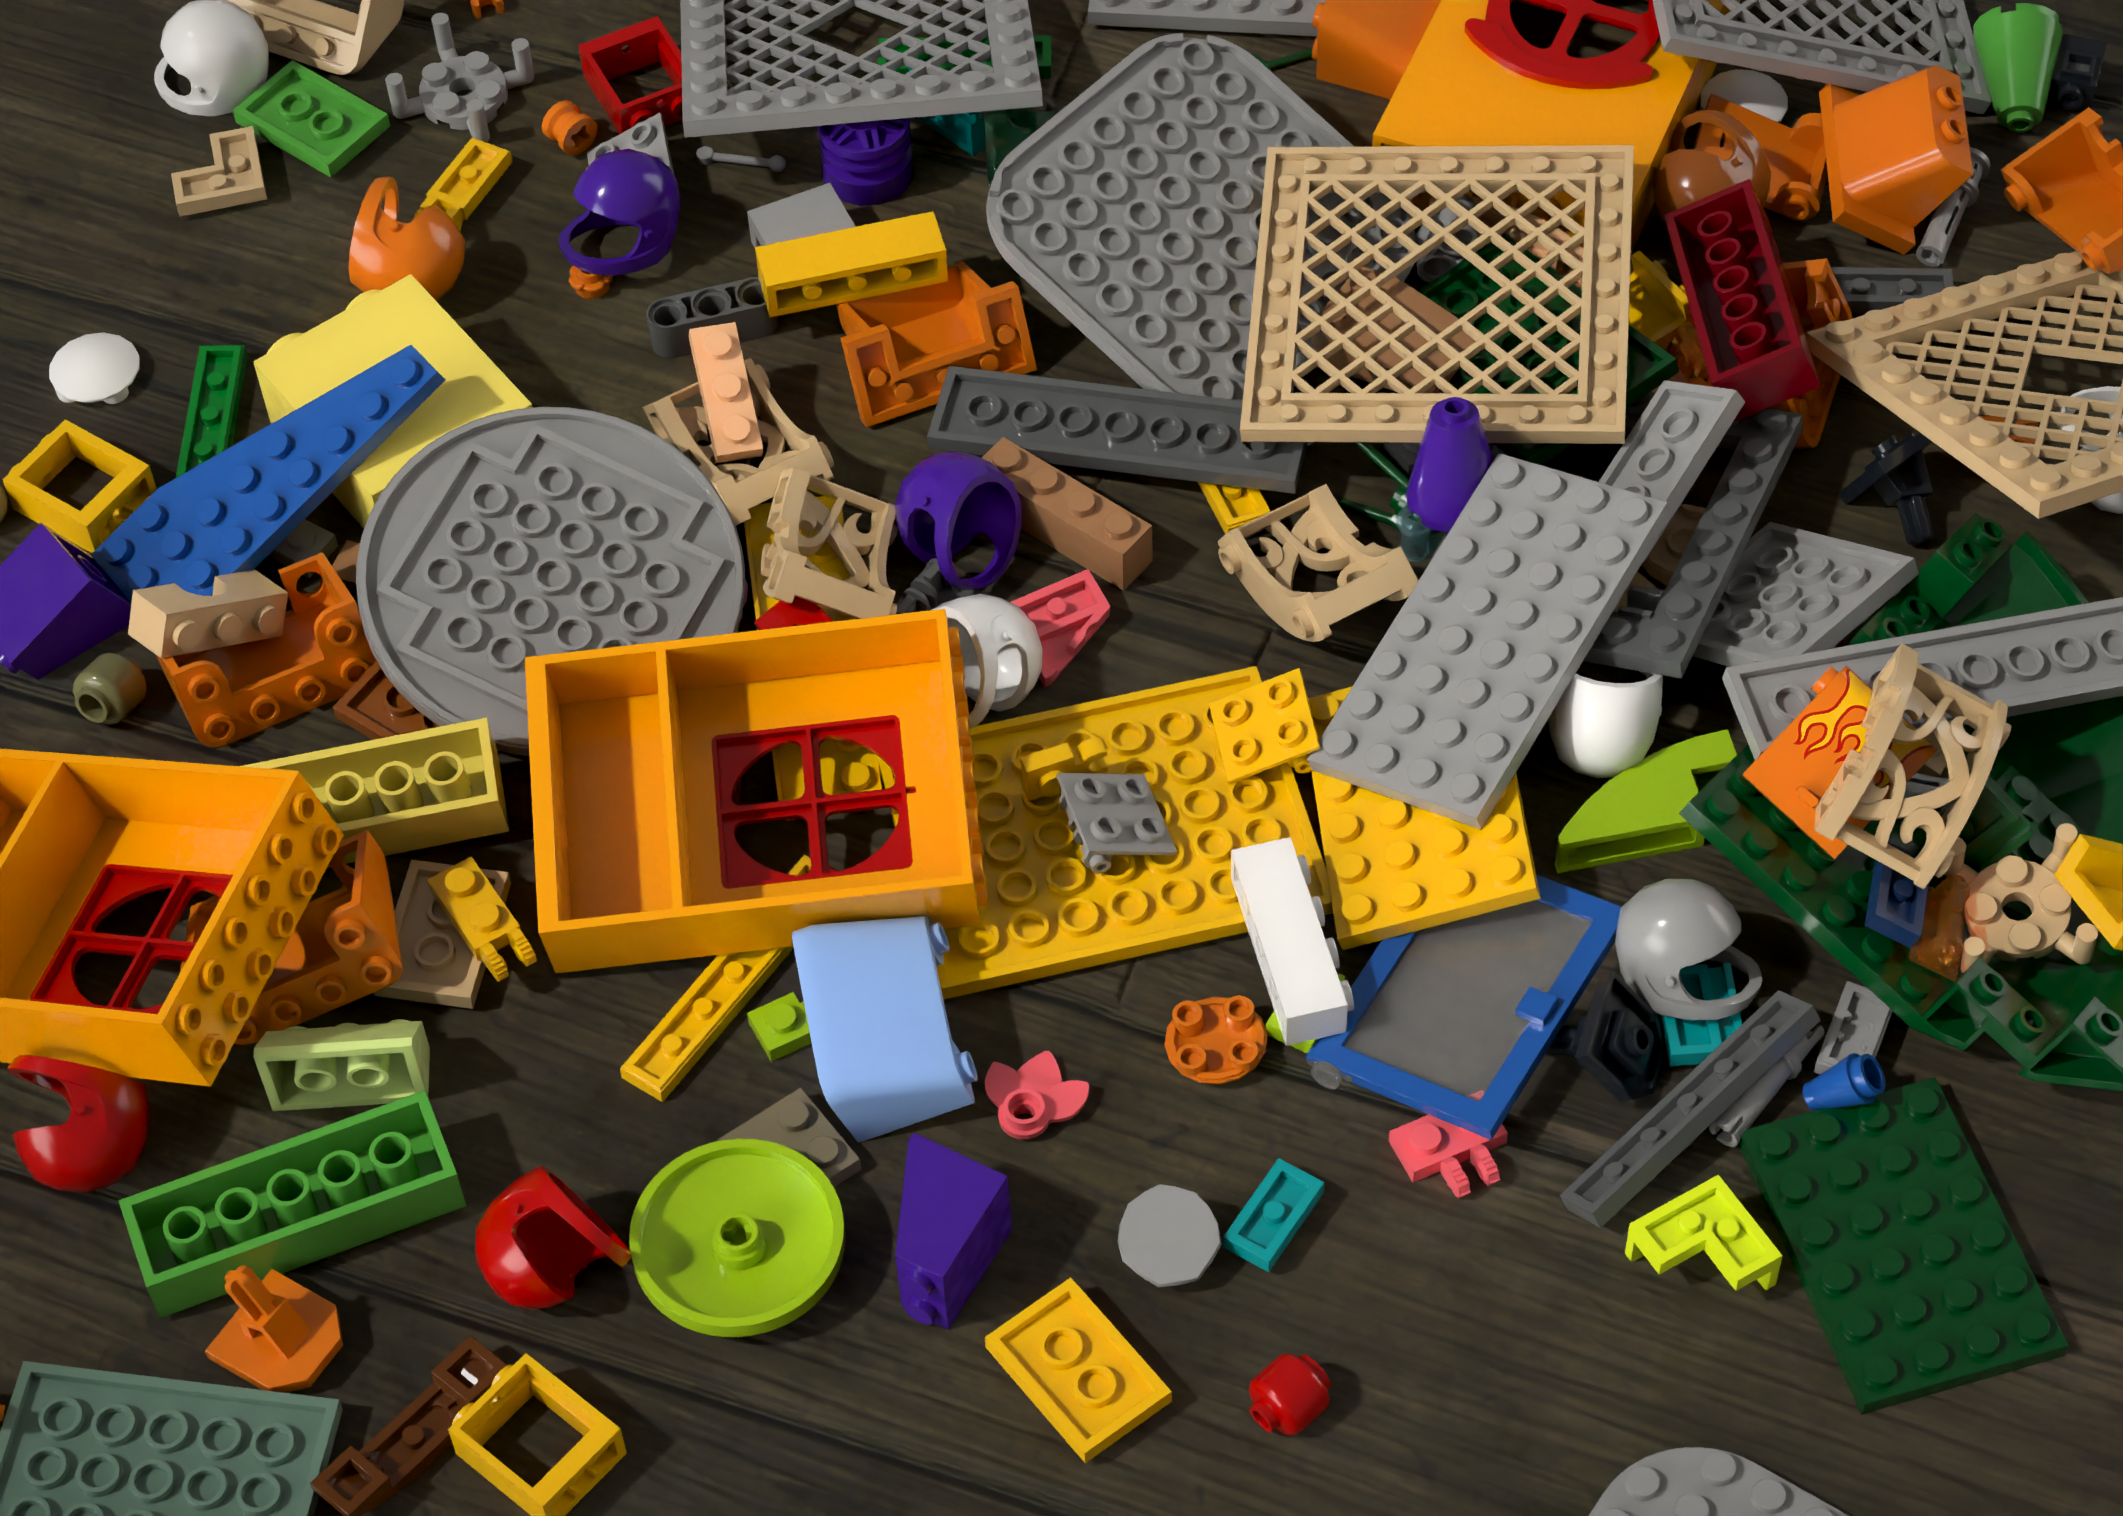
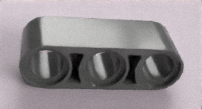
M759 277L746 278L664 297L651 303L646 311L651 348L654 353L664 358H677L692 354L689 341V330L692 328L735 322L741 343L769 336L779 326V316L771 318L769 316Z

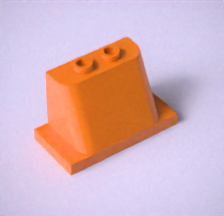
M1930 66L1861 95L1842 86L1826 84L1819 91L1833 222L1903 255L1916 245L1914 227L1973 175L1960 76L1940 66Z
M960 261L947 265V282L836 304L840 323L846 336L840 339L861 422L866 427L937 404L949 366L1022 375L1036 371V362L1019 287L1011 281L991 288L968 265Z

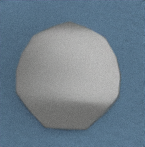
M1159 1184L1128 1203L1119 1225L1118 1245L1122 1261L1134 1272L1157 1287H1166L1198 1281L1215 1258L1221 1246L1219 1225L1210 1207L1196 1192L1176 1186Z

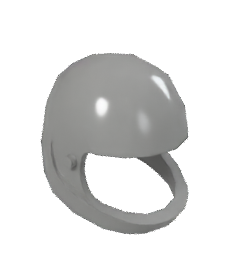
M1664 879L1644 886L1620 908L1615 939L1620 972L1626 984L1654 1012L1685 1020H1717L1732 1016L1746 1009L1757 996L1762 985V974L1758 964L1751 957L1731 946L1741 933V919L1733 905L1714 887L1700 880ZM1705 960L1720 963L1730 962L1732 966L1749 976V983L1742 992L1731 997L1709 1001L1700 1000L1690 995L1685 989L1681 980L1680 970Z

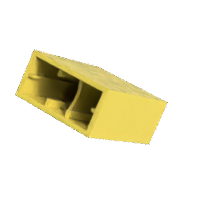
M412 274L383 290L373 289L361 293L350 302L345 311L305 333H292L280 338L271 346L266 355L253 361L271 424L409 345L416 348L446 379L332 492L363 529L377 499L393 476L409 459L429 443L470 421L495 413L533 408L532 403Z

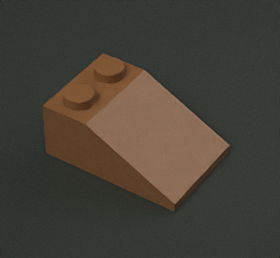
M1364 266L1357 270L1370 281L1382 273ZM1349 277L1338 290V293L1346 299L1362 287ZM1394 277L1380 287L1383 292L1437 335L1459 319L1397 277ZM1371 294L1355 305L1367 317L1383 306ZM1330 300L1318 315L1323 316L1337 305ZM1346 312L1330 323L1341 334H1345L1358 324ZM1393 312L1377 323L1388 334H1392L1406 324ZM1321 330L1310 337L1317 353L1334 341ZM1368 330L1352 341L1364 353L1381 342ZM1415 330L1399 341L1412 353L1428 342ZM1460 331L1446 342L1461 353L1476 341L1465 332ZM1343 348L1327 359L1339 371L1356 360ZM1390 348L1374 359L1386 371L1403 360ZM1435 349L1421 361L1436 371L1451 359L1439 349ZM1366 367L1352 375V377L1369 383L1379 378ZM1411 367L1396 379L1408 389H1411L1426 377L1414 367ZM1458 367L1452 373L1447 375L1444 379L1447 382H1449L1451 378L1456 374V372L1460 369V367ZM1386 385V386L1384 387V388H1387V389H1390V390L1394 391V390H1393L1390 386H1388V385ZM1434 385L1424 393H1440V389Z

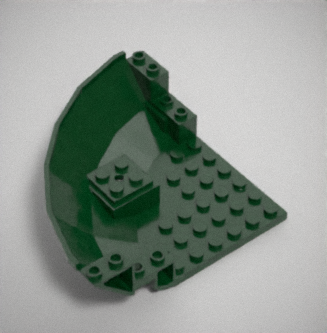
M1975 513L1931 556L1918 571L1919 574L1906 584L1846 646L2089 602L2048 549L2030 532L2026 530L2012 545L2005 539V532L1999 523L1989 518L1983 519L1979 514ZM2123 696L2007 717L2006 723L2011 725V731L2004 745L1998 750L1989 776L2023 809L2021 813L2030 822L2034 820L2039 825L2035 835L2009 855L2018 856L2023 860L2041 865L2053 850L2058 826L2064 823L2075 826L2077 837L2079 834L2123 844ZM1967 724L1963 725L1964 730L1969 735H1972L1975 729ZM1749 745L1739 752L1679 813L1909 1027L1963 1051L1985 1031L2023 1066L2018 1075L2029 1080L2123 1091V951L2114 949L2099 930L2093 958L2087 964H2078L2057 949H2054L2046 956L2034 959L2033 956L2017 958V961H2004L1993 957L1986 964L1979 957L1962 973L1963 946L1965 940L1971 937L1967 929L1968 925L1964 913L1967 890L1964 888L1961 891L1956 886L1957 883L1945 875L1940 878L1933 876L1929 881L1922 935L1911 948L1866 927L1865 921L1875 859L1850 845H1847L1835 859H1832L1742 776L1755 761ZM1964 751L1965 757L1967 759L1968 751ZM1903 818L1896 819L1888 841L1918 855L1921 849L1913 841L1904 844L1901 840L1900 825ZM1871 820L1863 830L1875 836L1880 820ZM2071 897V915L2067 931L2076 936L2077 928L2081 924H2094ZM2020 901L2008 902L2002 908L2004 914L2012 920H2025L2032 914L2029 906Z

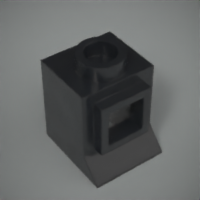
M2063 34L2048 94L2047 106L2083 112L2088 107L2092 108L2107 42Z

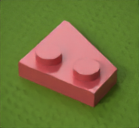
M1089 569L1010 602L1017 605L1035 624L1043 648L1042 671L1038 678L1044 688L1050 686L1110 615L1111 606Z

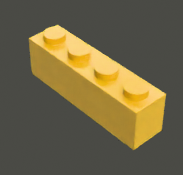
M934 211L755 247L758 277L770 318L948 281L946 248Z

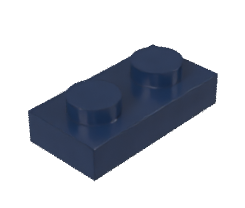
M1888 841L1889 845L1897 848L1898 850L1906 853L1907 855L1913 858H1916L1918 856ZM1875 860L1865 926L1911 948L1922 935L1929 883L1922 889L1915 885L1913 880Z

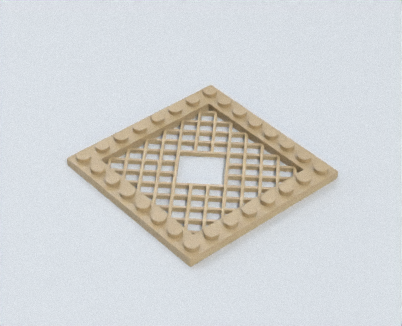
M1634 145L1268 147L1240 422L1241 442L1421 443L1432 407L1441 400L1459 397L1472 402L1478 408L1488 443L1625 444ZM1513 192H1520L1529 201L1516 211L1501 201ZM1559 192H1567L1576 199V201L1562 211L1548 200ZM1328 193H1337L1345 199L1343 203L1331 211L1318 202ZM1374 193H1383L1391 199L1390 202L1377 211L1364 202L1365 199ZM1419 193H1429L1437 199L1436 202L1423 211L1410 202ZM1465 193H1475L1483 199L1482 202L1469 211L1455 200ZM1355 207L1367 218L1351 229L1339 218ZM1401 207L1413 218L1401 227L1396 228L1385 218ZM1447 207L1459 218L1443 228L1431 218ZM1493 207L1506 218L1490 228L1479 220L1478 217ZM1540 207L1552 218L1536 228L1524 217ZM1585 207L1583 228L1570 217ZM1311 209L1321 218L1308 227L1309 210ZM1469 224L1481 236L1466 246L1453 235ZM1515 224L1528 235L1513 246L1502 238L1500 234ZM1562 224L1575 235L1562 245H1558L1547 234ZM1331 225L1342 236L1326 246L1314 235ZM1374 225H1377L1389 235L1373 246L1360 235ZM1420 225H1424L1435 235L1419 246L1407 235ZM1352 242L1364 253L1352 262L1347 263L1336 252ZM1399 242L1411 253L1397 263H1394L1383 252ZM1445 242L1502 288L1437 335L1383 292L1380 287ZM1489 242H1492L1504 253L1490 263H1487L1475 252ZM1538 242L1551 253L1537 263H1534L1522 252ZM1584 242L1582 263L1569 252ZM1306 243L1318 252L1307 261H1305ZM1374 259L1386 270L1370 281L1357 270ZM1513 259L1524 267L1526 271L1510 281L1498 270ZM1560 259L1571 267L1573 271L1558 281L1545 270ZM1325 260H1329L1340 270L1323 281L1311 270ZM1350 277L1362 288L1345 299L1333 288ZM1534 277L1549 287L1535 299L1521 289L1523 285ZM1304 278L1315 288L1302 297ZM1582 278L1581 298L1568 289L1569 286ZM1371 294L1383 306L1367 317L1355 305ZM1322 295H1325L1337 306L1323 316H1319L1308 305ZM1512 295L1525 306L1509 317L1497 308L1496 305ZM1557 295H1560L1572 306L1556 317L1543 305ZM1346 312L1358 324L1345 334H1341L1330 323ZM1393 312L1406 324L1392 334H1388L1377 323ZM1487 312L1500 324L1484 335L1471 323ZM1301 313L1312 323L1299 332ZM1532 313H1535L1548 324L1531 335L1519 323ZM1581 313L1579 335L1566 323ZM1321 330L1334 341L1317 353L1305 341ZM1368 330L1381 342L1364 353L1352 341ZM1415 330L1428 342L1412 353L1399 341ZM1460 331H1463L1476 342L1459 353L1446 341ZM1511 331L1523 342L1506 353L1494 341L1506 332ZM1555 331H1558L1571 342L1554 353L1542 341ZM1343 348L1356 360L1339 371L1327 359ZM1390 348L1403 360L1386 371L1374 359ZM1485 348L1498 361L1484 371H1481L1469 359ZM1298 349L1309 359L1295 369ZM1435 349H1439L1451 360L1434 371L1421 360ZM1533 349L1545 358L1546 361L1530 372L1516 360ZM1577 350H1579V371L1564 361ZM1318 366L1331 378L1314 389L1302 377ZM1363 367H1366L1379 378L1361 389L1349 377ZM1414 367L1426 378L1413 388L1408 389L1396 378L1409 368ZM1458 367H1461L1473 379L1457 390L1444 378ZM1508 367L1520 376L1521 379L1505 390L1491 378ZM1554 367L1569 378L1555 390L1539 379ZM1338 385H1341L1350 393L1329 392ZM1388 385L1397 393L1376 392ZM1436 385L1444 393L1424 392H1426L1432 386ZM1483 385L1493 394L1471 393ZM1531 385L1541 394L1519 393ZM1294 386L1303 393H1293ZM1578 386V394H1567Z
M2077 251L2060 253L2054 258L2045 261L2020 265L2015 270L1998 275L1984 276L1978 281L1962 286L1947 287L1941 292L1922 298L1907 299L1902 304L1882 310H1871L1865 315L1846 321L1831 322L1826 327L1806 333V340L1813 355L2038 519L2123 491V438L2117 437L2118 432H2123V420H2121L2123 415V380L2117 402L2022 391L2032 353L2123 364L2122 352L2103 350L2104 346L2123 348V336L2107 334L2108 330L2123 332V320L2111 319L2112 314L2123 316V304L2115 303V299L2123 303V270L2106 274L2100 269L2095 272L2088 267L2081 254ZM2082 295L2108 299L2107 302L2083 300L2081 298ZM2045 306L2071 309L2069 314L2044 311ZM2078 310L2104 313L2103 318L2077 314ZM2007 319L2030 320L2033 323L2032 325L2008 323ZM2041 322L2066 325V328L2041 327L2040 324ZM2074 326L2097 328L2100 331L2099 333L2075 331L2073 329ZM1969 331L1995 332L1994 337L1969 334ZM2003 333L2029 336L2027 341L2002 338ZM2036 338L2062 340L2061 345L2036 342ZM1935 341L1957 344L1956 349L1931 346V343ZM2070 342L2095 344L2096 347L2095 349L2072 347L2069 344ZM1965 345L1990 348V352L1964 350ZM2001 349L2024 352V355L2019 357L1997 353ZM1893 353L1918 356L1917 361L1899 359ZM1926 358L1952 360L1951 365L1926 362ZM1960 361L1986 364L1985 369L1959 366ZM1997 365L2020 369L2019 373L1993 370V367ZM1921 374L1947 376L1946 381L1926 379ZM1955 377L1981 380L1980 385L1957 383L1954 381ZM1991 381L2015 384L2014 389L1990 387L1988 384ZM1950 394L1975 396L1976 399L1975 402L1957 400L1950 396ZM1984 398L2010 401V405L2005 406L1983 402ZM2018 403L2045 405L2044 410L2018 407ZM2053 406H2066V408L2079 409V414L2053 412L2052 409ZM2087 411L2114 414V418L2109 419L2086 415ZM1979 415L2006 417L2005 423L1986 421ZM2014 419L2040 422V426L2013 424ZM2048 424L2075 425V430L2073 432L2050 429ZM2083 427L2109 430L2110 435L2082 433ZM2009 436L2034 438L2036 441L2035 444L2015 442ZM2044 440L2071 443V446L2068 449L2045 446L2043 443ZM2079 444L2105 447L2095 452L2078 450ZM2044 457L2067 461L2053 465L2046 464L2039 458Z

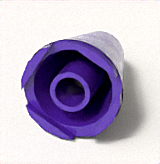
M1450 397L1437 402L1430 411L1406 489L1409 512L1413 514L1414 511L1422 518V524L1429 529L1449 533L1493 463V457L1478 408L1472 402L1459 397Z

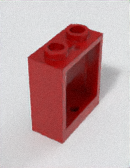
M658 16L578 45L583 76L619 134L658 113L663 115L665 127L683 120L681 51ZM660 62L674 86L622 104L608 80Z

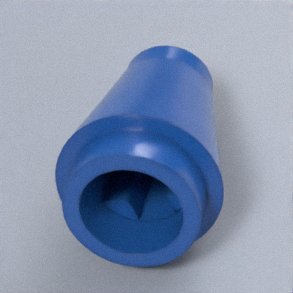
M1851 1053L1812 1081L1805 1083L1803 1086V1097L1807 1106L1812 1111L1822 1108L1837 1109L1873 1103L1877 1095L1885 1090V1076L1880 1064L1872 1055Z

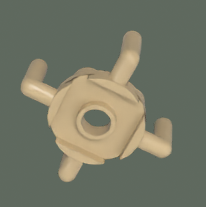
M2069 823L2058 826L2053 850L2041 865L2023 860L2018 856L2009 855L1983 869L1980 873L1964 864L1966 843L1962 838H1957L1951 848L1955 852L1954 858L1944 875L1967 890L1964 913L1968 925L1967 929L1971 937L1964 942L1961 960L1962 973L1979 957L1986 964L1993 957L2004 961H2017V958L2033 956L2034 959L2046 956L2054 949H2057L2078 964H2087L2092 960L2098 930L2094 925L2084 923L2077 928L2076 936L2067 931L2071 915V896L2054 876L2077 839V829L2075 826ZM2020 901L2029 906L2032 914L2025 920L2017 921L2008 918L2002 908L2008 902Z

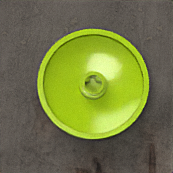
M742 1138L721 1140L699 1146L677 1157L661 1169L641 1194L633 1212L629 1233L634 1271L642 1290L651 1303L677 1324L698 1333L718 1337H746L766 1333L787 1325L805 1314L825 1295L837 1276L843 1260L846 1239L840 1200L830 1180L819 1167L804 1155L789 1147L766 1140Z

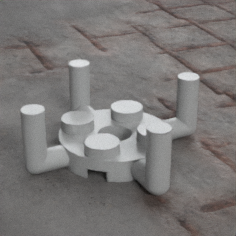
M437 13L433 15L431 20L438 53L442 62L431 63L423 68L422 80L419 86L420 96L407 99L402 75L399 73L387 75L385 81L393 115L398 119H404L425 113L427 118L438 124L437 120L449 123L450 129H469L472 138L487 143L490 139L487 123L498 116L497 109L502 103L506 104L508 100L507 90L529 84L534 80L535 74L529 42L524 38H518L512 42L511 46L516 69L503 73L496 64L489 61L488 55L483 52L475 51L466 56L458 57L449 17L445 13ZM461 90L473 91L465 96L455 94Z

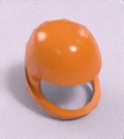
M390 176L375 179L364 197L354 226L349 254L348 269L350 282L363 292L373 289L383 290L412 274L436 301L440 300L454 287L463 269L466 247L463 235L455 221L438 205L427 207L410 223L398 222L399 192L396 179ZM385 196V206L383 211L381 204Z

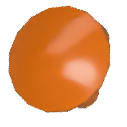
M1241 995L1231 998L1209 997L1198 1001H1182L1175 1006L1172 1011V1021L1167 1027L1164 1046L1170 1063L1181 1075L1199 1083L1223 1084L1238 1080L1256 1068L1266 1052L1268 1034L1262 1018L1255 1012L1254 1004L1249 998Z

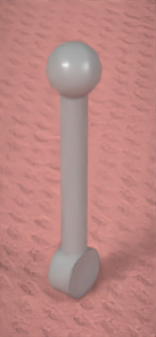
M708 146L701 147L696 152L697 161L702 165H708L713 161L770 167L776 173L783 171L786 167L785 159L779 155L771 158L716 153Z

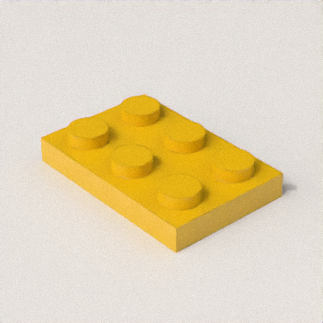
M1071 1277L985 1336L986 1349L1084 1463L1090 1461L1172 1402V1391Z

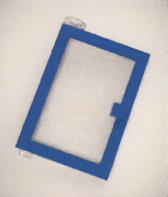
M1536 875L1541 899L1382 940L1351 986L1354 1010L1347 1012L1346 1033L1317 1039L1307 1053V1064L1313 1067L1311 1070L1312 1077L1320 1085L1329 1089H1336L1344 1079L1492 1140L1615 943L1621 906Z

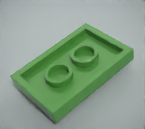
M294 60L289 62L233 110L237 124L242 127L253 126L256 135L329 177L334 176L390 127L387 113Z

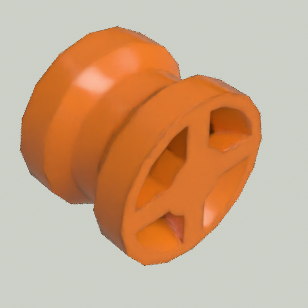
M569 100L559 101L547 111L541 126L543 134L551 141L558 142L559 147L567 155L571 156L579 155L586 151L594 142L598 131L597 123L589 115L581 114L579 107Z

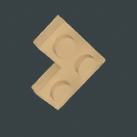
M253 126L209 134L215 165L171 173L176 206L180 217L267 200Z

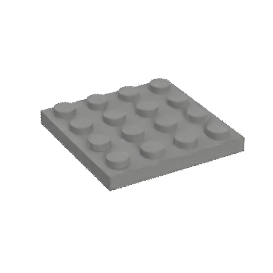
M1769 522L1749 539L1693 656L1731 667L1835 648L1842 639L1860 624L1867 621L1871 614L1891 597L1897 595L1906 584L1919 574L1915 559Z

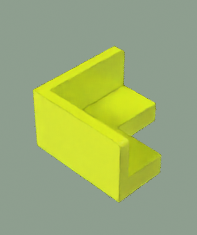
M1719 1175L1629 1224L1625 1248L1626 1256L1631 1262L1645 1256L1659 1275L1704 1250L1735 1291L1755 1280L1765 1290L1776 1285L1783 1255Z

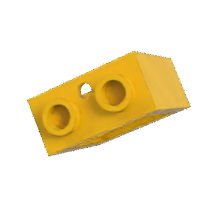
M66 419L51 433L47 434L40 444L20 463L13 466L9 474L2 479L13 510L38 524L46 525L90 553H93L157 490L148 464ZM75 457L114 477L81 511L42 490Z
M527 1353L514 1365H507L501 1369L493 1379L491 1387L475 1403L465 1405L457 1413L452 1426L448 1429L456 1455L531 1516H566L627 1454L621 1428ZM532 1396H535L584 1437L532 1488L482 1446Z

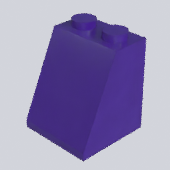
M42 523L0 565V663L14 674L22 670L37 680L129 626L131 602L93 557Z
M913 1133L908 1140L895 1253L901 1305L914 1320L926 1325H930L933 1322L949 1330L1012 1230L1008 1176Z

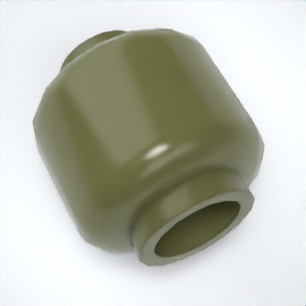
M110 652L99 655L75 678L73 684L75 704L79 712L92 722L108 725L119 723L143 701L147 690L144 675L138 664L123 655Z

